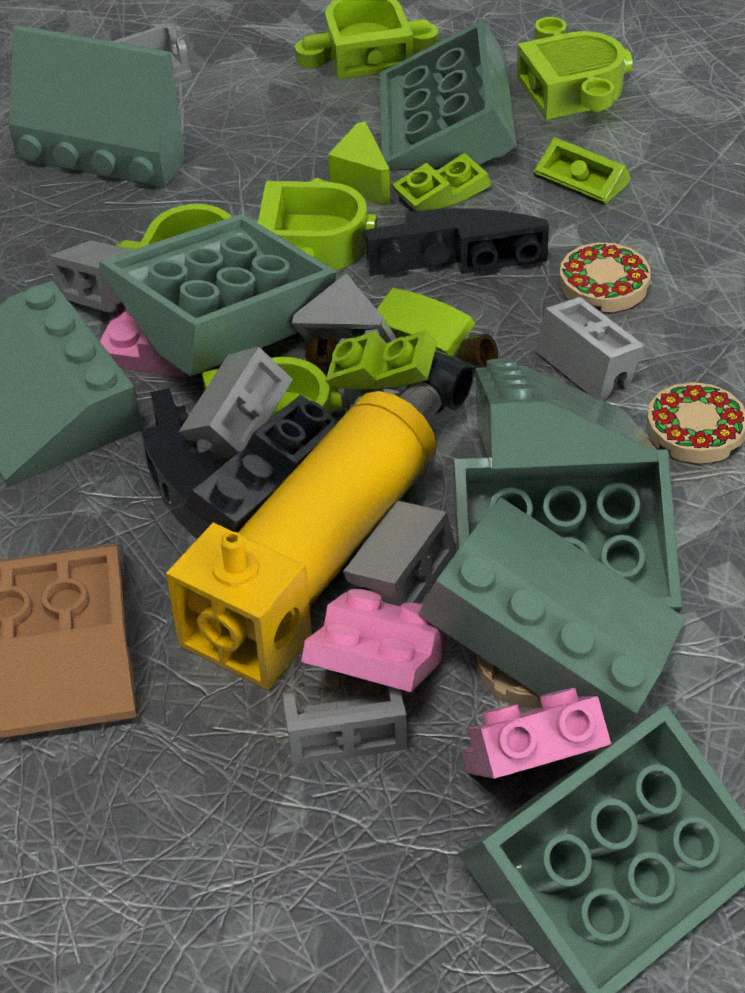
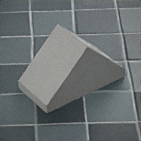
M347 273L296 312L292 319L293 326L307 344L318 336H321L322 339L332 337L339 342L342 338H356L364 335L365 331L378 329L380 337L386 343L396 339L383 316Z

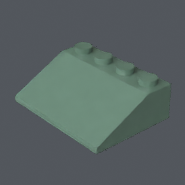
M484 19L380 72L382 155L389 170L417 169L426 162L432 168L443 167L463 153L480 165L490 159L500 158L507 154L509 150L517 147L506 55Z
M17 25L13 29L9 127L16 158L165 188L185 161L171 52Z
M239 214L99 261V271L157 353L189 376L202 373L205 370L222 364L229 354L255 347L262 348L299 333L292 324L293 315L336 282L337 275L336 270L244 214Z
M53 280L13 295L0 305V477L7 487L142 429L134 385Z
M491 359L487 361V367L475 368L477 427L492 469L658 462V450L625 410L527 366H517L516 359Z
M668 449L658 450V462L492 469L488 457L454 459L453 494L457 551L501 497L671 609L682 608Z
M501 497L463 542L440 574L418 613L419 616L539 696L569 688H575L578 697L598 696L610 740L622 732L638 713L659 677L686 619Z
M667 705L636 720L610 740L611 745L599 748L458 853L493 906L576 993L618 992L745 886V814Z

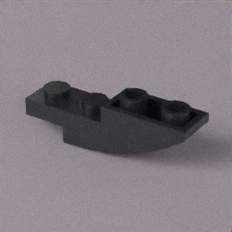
M453 208L405 212V224L365 230L366 266L369 275L375 276L457 263L460 273L464 274L547 261L549 223L546 219L530 215L486 209Z
M170 388L153 391L150 394L156 426L140 429L146 464L153 484L165 505L180 524L192 536L198 539L210 525L184 505L192 490L216 472L217 469L211 450L199 453L196 441L186 440L179 432L188 418L185 406L175 407Z
M299 395L254 431L242 451L193 489L184 506L209 525L215 523L236 532L251 518L338 421L330 416L323 406L308 400L303 395Z

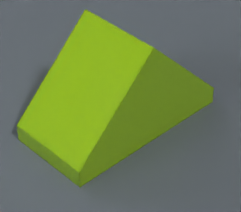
M365 121L359 122L328 154L330 182L343 184L355 189L367 201L380 205L391 204L389 167Z

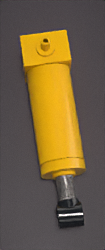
M435 350L428 380L407 385L406 391L400 397L382 391L365 393L238 532H233L212 523L166 572L178 646L269 691L303 650L305 640L312 635L310 606L372 534L394 503L404 496L434 460L437 444L434 432L428 421L434 414L440 413L445 407L457 410L463 405L474 381V366L469 362Z

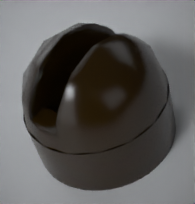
M489 334L473 335L463 340L457 352V358L471 363L475 371V368L487 367L488 360L498 359V348L495 340Z
M318 336L311 340L306 347V361L321 369L326 377L332 361V354L338 341L332 337L322 339L321 336ZM326 355V359L319 358V356Z

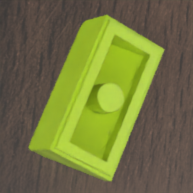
M556 137L552 139L533 171L534 175L605 205L626 187L631 180L625 165Z

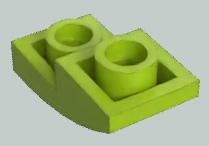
M465 153L437 171L426 162L392 184L393 190L415 211L445 208L464 201L491 186L488 173Z
M392 288L377 308L396 338L406 337L427 330L437 341L435 350L451 356L461 346L463 340L476 324L471 316L433 298L397 288Z
M427 330L406 337L396 338L389 343H386L376 331L356 338L345 339L338 343L333 351L332 361L325 381L331 387L383 389L428 380L437 341Z

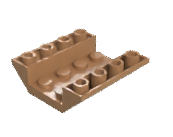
M121 542L0 559V738L137 717L133 670L126 641L122 589L126 588Z

